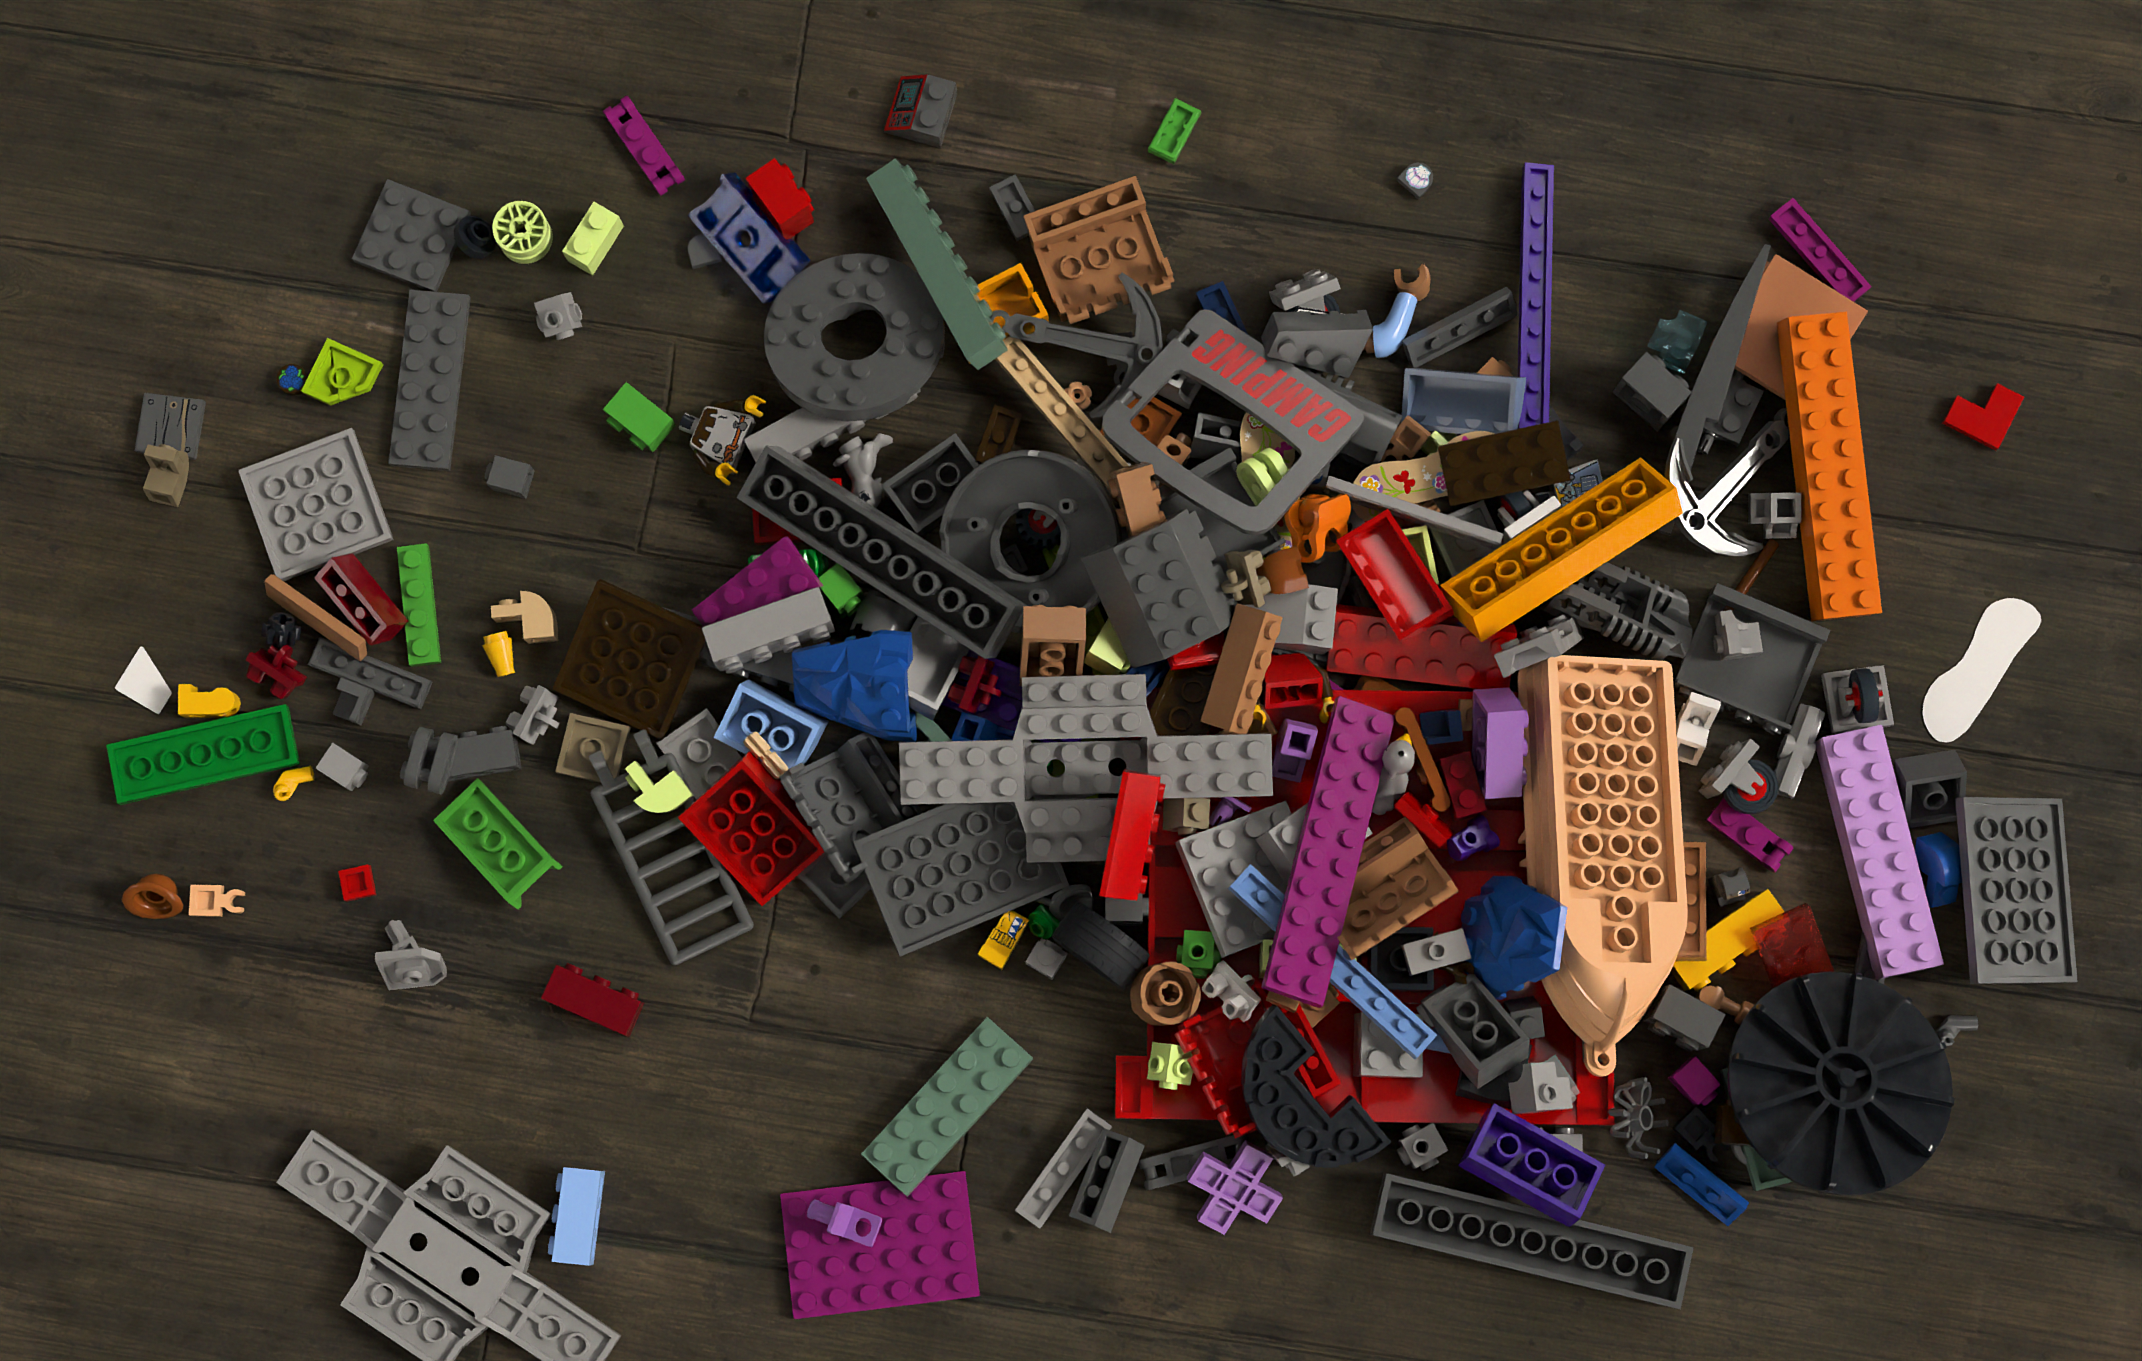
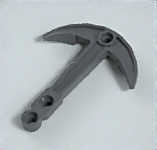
M1123 272L1118 275V278L1127 293L1131 315H1135V332L1132 338L1050 324L1045 319L1017 313L1009 316L1003 310H995L993 315L990 316L992 322L997 316L1004 318L1005 325L1002 327L1004 333L1007 332L1010 337L1036 343L1049 342L1127 363L1128 366L1121 385L1116 384L1106 399L1089 412L1090 418L1104 416L1107 409L1126 392L1132 382L1162 351L1160 319L1151 299L1139 284ZM1028 322L1032 323L1035 328L1034 332L1029 335L1023 331L1024 324ZM1145 348H1149L1152 351V357L1148 360L1143 359L1141 356V352ZM1132 395L1124 405L1127 406L1136 397Z
M1787 408L1780 409L1775 414L1774 421H1768L1750 440L1749 446L1697 498L1688 482L1693 480V476L1686 461L1683 439H1674L1667 457L1664 474L1665 478L1676 487L1683 511L1681 515L1673 520L1689 541L1707 552L1725 556H1745L1763 549V543L1749 541L1734 532H1725L1715 522V519L1764 461L1771 459L1789 439ZM1690 517H1691V519H1692V524H1691V526H1690V524H1689V519H1690Z

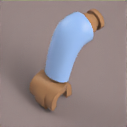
M1421 264L1417 269L1419 274L1417 280L1410 283L1403 282L1401 269L1394 270V279L1399 293L1385 321L1373 326V331L1363 349L1366 350L1367 354L1375 353L1376 358L1387 357L1395 353L1402 345V340L1407 335L1417 302L1424 299L1430 290L1431 278L1425 264Z

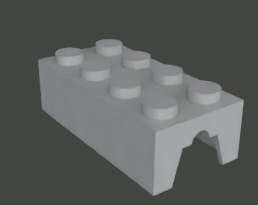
M819 587L702 627L714 664L720 672L725 670L726 673L736 672L744 668V663L752 660L755 663L767 661L773 657L772 653L781 650L784 653L793 652L794 649L802 647L801 643L812 640L813 643L824 641L831 637L829 633L835 632Z

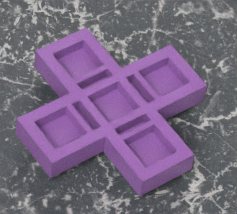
M1247 1140L1244 1141L1230 1165L1202 1152L1187 1175L1188 1182L1210 1193V1196L1197 1214L1198 1221L1225 1235L1240 1210L1268 1223L1283 1199L1280 1192L1259 1182L1273 1160L1272 1154Z

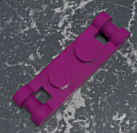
M626 95L620 99L621 103L613 108L609 106L602 112L655 190L662 196L668 192L667 188L675 183L679 185L685 181V178L640 115L631 99ZM628 113L631 119L622 124L618 118ZM667 169L669 173L660 179L657 174Z

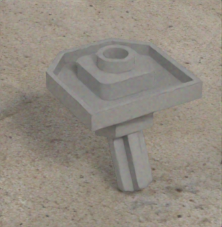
M391 920L385 927V931L393 944L392 951L375 953V962L388 990L434 986L447 977V967L441 953L419 948L413 936H409L400 920Z

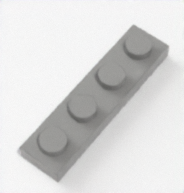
M1086 1109L1015 1211L1038 1228H1041L1093 1155L1103 1128L1110 1130L1112 1126L1089 1109Z

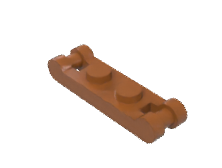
M1400 708L1393 714L1395 716L1394 724L1397 727L1403 728L1404 733L1410 736L1412 747L1415 751V759L1419 768L1415 769L1416 775L1422 786L1427 785L1432 796L1429 799V806L1436 812L1445 811L1450 806V798L1415 716L1409 708Z

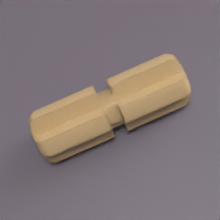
M752 732L743 741L744 745L757 759L760 758L762 760L761 764L774 779H779V776L788 770V766L775 751H770L771 747L758 732Z

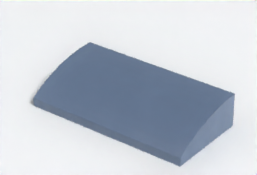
M1405 368L1402 402L1403 417L1401 423L1409 415L1426 430L1433 432L1464 434L1474 431L1500 433L1518 429L1524 400L1526 377Z

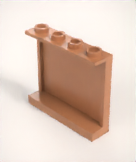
M1776 254L1770 262H1766L1734 369L1785 400L1777 322L1792 316L1847 312L1851 339L1868 310Z

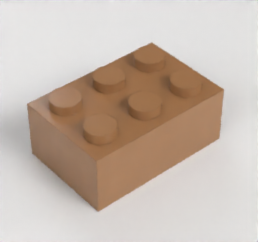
M1023 606L1019 686H1022V677L1082 675L1086 644V608H1077L1075 606Z

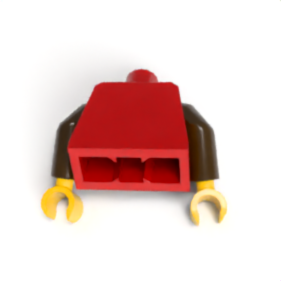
M1302 653L1271 654V663L1266 670L1262 683V692L1258 697L1253 713V719H1258L1262 724L1261 730L1264 729L1266 715L1261 710L1262 706L1265 709L1322 704L1323 701L1324 706L1320 711L1319 719L1322 723L1326 724L1329 719L1328 712H1332L1334 701L1331 699L1334 695L1326 670L1311 663L1305 654Z

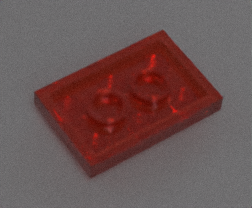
M1803 903L1750 928L1773 989L1786 981L1804 974L1834 972L1811 907L1807 903Z

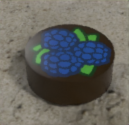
M288 364L279 370L277 384L286 394L299 395L302 393L301 390L308 378V374L301 366Z

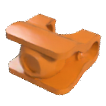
M1309 494L1299 498L1284 514L1286 526L1292 538V547H1298L1302 558L1301 562L1312 563L1320 559L1324 551L1337 552L1341 550L1337 543L1335 544L1330 540L1329 533L1333 531L1337 539L1348 533L1347 522L1351 512V504L1347 494H1340L1332 498L1327 495ZM1307 539L1311 545L1312 554H1308L1305 550L1304 544Z

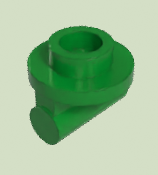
M1044 904L1039 905L1028 917L1030 931L1035 936L1043 939L1051 938L1060 924V921L1050 913Z

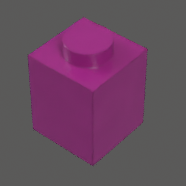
M1696 1056L1690 1057L1668 1077L1692 1106L1699 1105L1700 1103L1703 1106L1707 1105L1718 1095L1715 1089L1721 1085Z

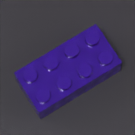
M1494 1103L1484 1112L1458 1166L1567 1227H1571L1581 1219L1605 1164Z

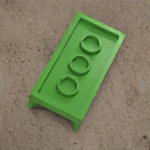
M478 778L433 820L500 895L516 909L522 907L521 895L548 869L560 870L563 867L552 858Z

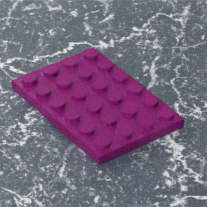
M966 1171L926 1176L908 1197L889 1180L780 1194L794 1319L980 1296ZM816 1199L833 1207L839 1202L881 1217L882 1223L874 1245L869 1247L848 1238L828 1233L827 1224L807 1217V1211L811 1202ZM866 1218L860 1219L856 1224V1232L861 1237L868 1235L871 1231V1223Z

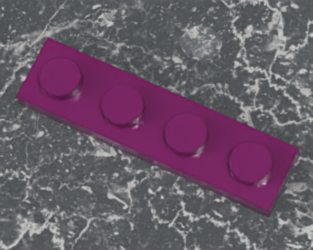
M1794 198L1790 199L1769 217L1768 220L1827 286L1853 302L1872 287Z

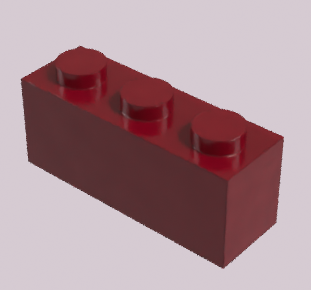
M353 553L332 557L314 577L370 646L391 641L408 622L406 617Z
M566 963L564 968L559 965L555 966L541 999L630 1037L645 1004L637 1000L640 994L622 987L621 992L609 988L611 981L594 975L592 980L581 976L583 969L570 963Z

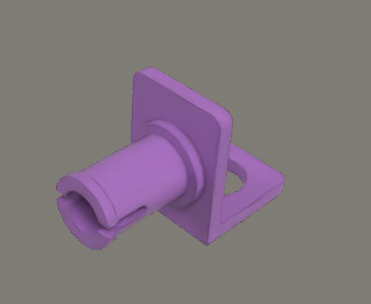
M1219 797L1221 800L1211 814L1209 824L1214 826L1220 816L1222 818L1218 825L1230 821L1236 809L1240 810L1242 808L1250 812L1252 807L1236 797Z
M814 1199L807 1211L808 1218L828 1225V1233L848 1238L869 1247L874 1245L882 1223V1218L877 1215L839 1202L833 1207ZM866 1218L871 1223V1231L868 1235L861 1237L856 1232V1224L860 1219Z

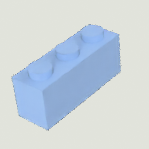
M563 1167V1173H558L556 1192H560L559 1205H554L552 1213V1223H556L555 1236H550L548 1254L552 1255V1262L594 1265L605 1171Z

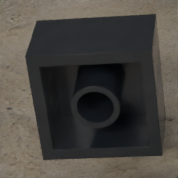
M1403 927L1367 950V971L1390 992L1429 993L1433 991L1434 969L1410 976L1401 945L1432 937L1433 927Z

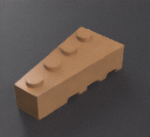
M1141 462L1110 472L1112 479L1107 480L1111 497H1117L1120 509L1116 510L1117 519L1121 528L1126 527L1129 538L1167 520L1164 512L1159 510L1158 505L1162 501L1159 489L1156 487L1155 482L1150 479V476L1155 475L1151 463Z

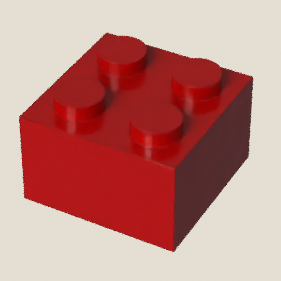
M773 158L745 179L752 198L786 242L814 223L812 216L814 208L810 203L812 200L803 187L797 189V185L793 180L795 177L785 163L780 165Z

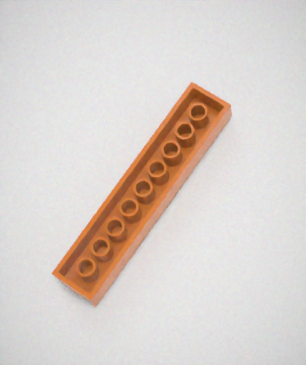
M1847 312L1787 317L1777 322L1796 493H1801L1800 529L1811 622L1882 613Z

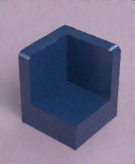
M1448 709L1419 714L1420 730L1427 745L1463 741L1460 710Z

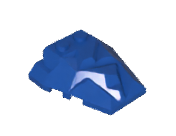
M878 630L872 632L869 637L856 639L855 636L847 637L844 642L831 645L829 642L794 649L792 652L795 706L884 740L916 742V712H909L907 675L913 660L912 632Z
M1493 876L1481 887L1480 896L1469 897L1465 901L1461 914V928H1463L1471 959L1465 961L1472 963L1474 974L1496 1000L1506 998L1505 992L1509 990H1522L1524 988L1523 983L1527 981L1537 982L1560 969L1568 907L1548 895L1536 892L1537 889L1535 887L1521 883L1522 880L1515 876Z

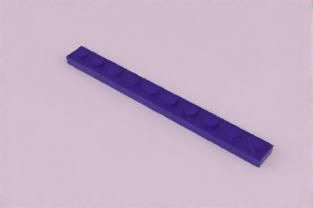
M1527 162L1522 167L1517 377H1526L1518 428L1549 422L1554 165Z

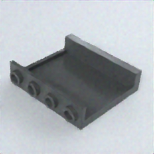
M1231 448L1189 470L1230 497L1248 506H1255L1237 477L1236 469L1238 465L1235 462L1236 456ZM1166 485L1158 488L1162 500L1158 506L1165 516L1180 509H1187L1188 512L1196 511L1204 528L1198 534L1200 537L1207 535L1217 556L1211 562L1212 564L1220 563L1227 580L1226 571L1229 569L1224 554L1229 551L1244 552L1247 550H1258L1261 552L1262 558H1266L1280 551L1286 543L1284 538L1281 539L1275 527L1259 535L1244 534L1197 507Z
M1717 583L1711 588L1692 635L1691 646L1683 658L1674 679L1673 688L1678 689V694L1687 699L1691 692L1721 701L1720 712L1726 709L1735 713L1734 717L1742 722L1751 724L1754 721L1764 725L1762 729L1774 735L1785 734L1792 728L1790 723L1820 648L1827 641L1831 630ZM1725 606L1734 608L1733 614L1737 620L1743 623L1759 622L1763 652L1757 657L1721 661L1720 653L1715 652L1713 643L1714 635H1717L1714 616L1723 611Z

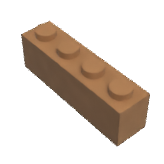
M1236 604L1200 722L1235 733L1247 734L1253 721V713L1258 697L1262 692V683L1266 670L1271 663V654L1276 638L1280 633L1283 617L1242 604Z

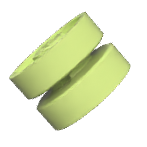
M514 201L503 206L495 215L492 225L493 235L503 253L510 260L521 264H529L540 260L548 253L553 240L552 229L543 212L536 205L526 201Z

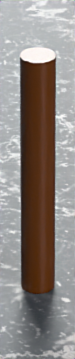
M1773 539L1767 541L1735 588L1736 591L1747 594L1779 547L1778 542ZM1725 606L1723 611L1732 610L1733 612L1734 608Z

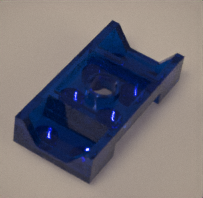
M735 172L722 174L719 178V188L707 202L692 210L688 216L762 303L774 301L784 286L799 274L811 260L792 238L785 239L750 199L754 194ZM744 230L751 237L749 246L744 245L741 239Z

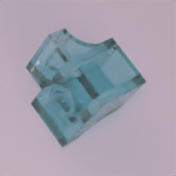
M1679 310L1676 318L1673 320L1660 318L1647 347L1660 352L1658 357L1665 363L1667 368L1684 374L1700 344L1708 321L1682 310Z

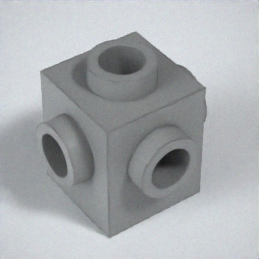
M571 292L534 303L538 314L536 316L537 325L540 331L544 332L545 338L556 335L557 340L573 336V329L582 327L580 321L582 320V313L578 304L574 303Z
M1430 1123L1423 1128L1416 1124L1401 1132L1404 1138L1398 1141L1400 1148L1396 1149L1405 1166L1410 1164L1412 1169L1420 1166L1422 1171L1439 1163L1436 1157L1448 1151L1434 1123ZM1418 1142L1424 1145L1422 1153H1419L1416 1149Z

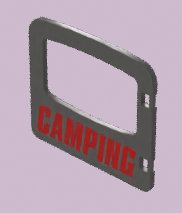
M1201 310L1132 382L1126 392L1107 409L1103 416L1102 430L1106 439L1136 464L1141 462L1151 463L1155 473L1152 476L1171 490L1236 530L1248 535H1259L1266 533L1275 526L1362 427L1364 415L1360 409L1290 362L1268 357L1263 344L1215 312ZM1191 334L1197 339L1187 347L1181 342ZM1183 374L1223 396L1275 432L1300 454L1301 457L1257 506H1248L1210 485L1166 455L1131 425V421L1174 375ZM1133 395L1139 401L1130 409L1124 404Z

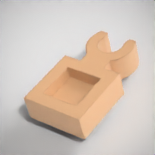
M190 885L189 915L222 917L223 908L233 913H243L244 908L234 907L232 902L236 896H245V892L233 889L224 894V886Z

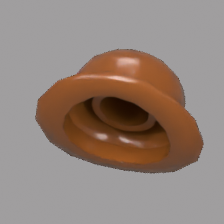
M158 873L142 877L138 883L128 887L122 897L124 907L133 915L142 918H169L176 916L183 909V903L177 895V887L174 881L168 876Z

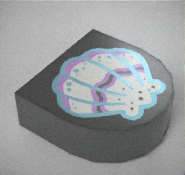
M1417 162L1408 166L1397 178V182L1419 200L1430 188L1433 182V173L1429 166Z

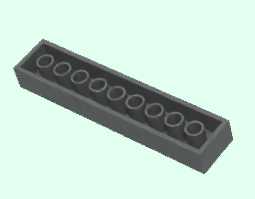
M765 446L737 496L739 500L985 659L997 657L1020 618L1023 606H1027L779 446Z
M1384 1173L1382 1176L1370 1235L1680 1310L1694 1248L1578 1220L1571 1227H1567L1536 1209Z

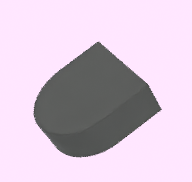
M700 234L691 239L688 245V253L693 269L722 262L717 243L711 236Z

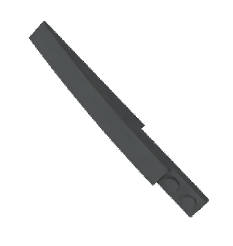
M1765 244L1735 296L1707 354L1682 416L1675 438L1683 439L1684 452L1690 471L1705 422L1709 421L1718 424L1771 245ZM1674 520L1660 527L1659 533L1671 536L1675 525Z

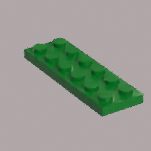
M286 704L106 745L116 800L119 805L300 765L289 706Z

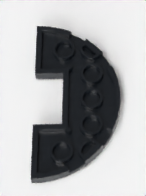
M1272 1004L1257 1022L1245 1048L1241 1069V1085L1245 1106L1249 1117L1261 1136L1272 1147L1287 1157L1301 1163L1323 1168H1335L1352 1162L1358 1163L1384 1149L1391 1141L1353 1096L1348 1095L1334 1110L1327 1114L1293 1073L1315 1053V1050L1278 1006Z

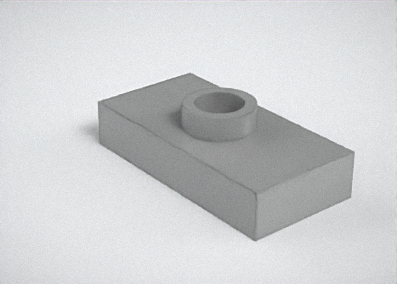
M1463 928L1401 945L1410 976L1471 959Z

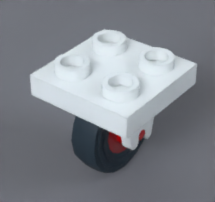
M1528 490L1523 493L1519 491L1496 496L1495 498L1500 506L1497 515L1506 527L1504 529L1503 544H1506L1561 509V504L1557 498L1552 496L1540 504Z

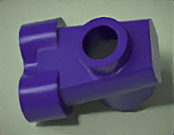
M1483 815L1470 819L1467 822V827L1447 840L1448 853L1457 861H1464L1471 854L1481 850L1489 852L1500 845L1499 837L1490 830L1489 823Z

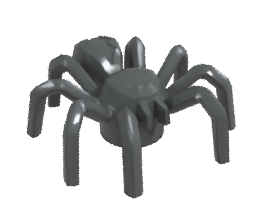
M1646 1077L1632 1079L1626 1084L1617 1086L1613 1094L1614 1100L1626 1109L1610 1108L1608 1110L1610 1116H1622L1621 1122L1610 1128V1135L1613 1137L1629 1138L1625 1146L1626 1151L1630 1157L1639 1159L1648 1158V1154L1643 1152L1660 1153V1149L1647 1147L1641 1143L1640 1139L1643 1132L1651 1128L1666 1127L1669 1124L1668 1120L1653 1121V1114L1649 1106L1665 1104V1098L1650 1100L1652 1088L1650 1082H1647ZM1621 1091L1629 1103L1619 1097ZM1624 1127V1132L1616 1131ZM1634 1141L1638 1148L1643 1152H1637L1632 1150L1631 1146L1634 1143Z

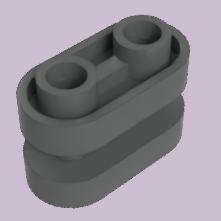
M419 727L417 732L413 731L408 743V748L411 749L408 761H404L400 771V778L404 779V785L418 789L422 781L428 782V792L442 795L447 786L458 744L457 735L444 732L440 740H435L433 729ZM433 751L436 753L432 768L429 770L426 767L430 753Z

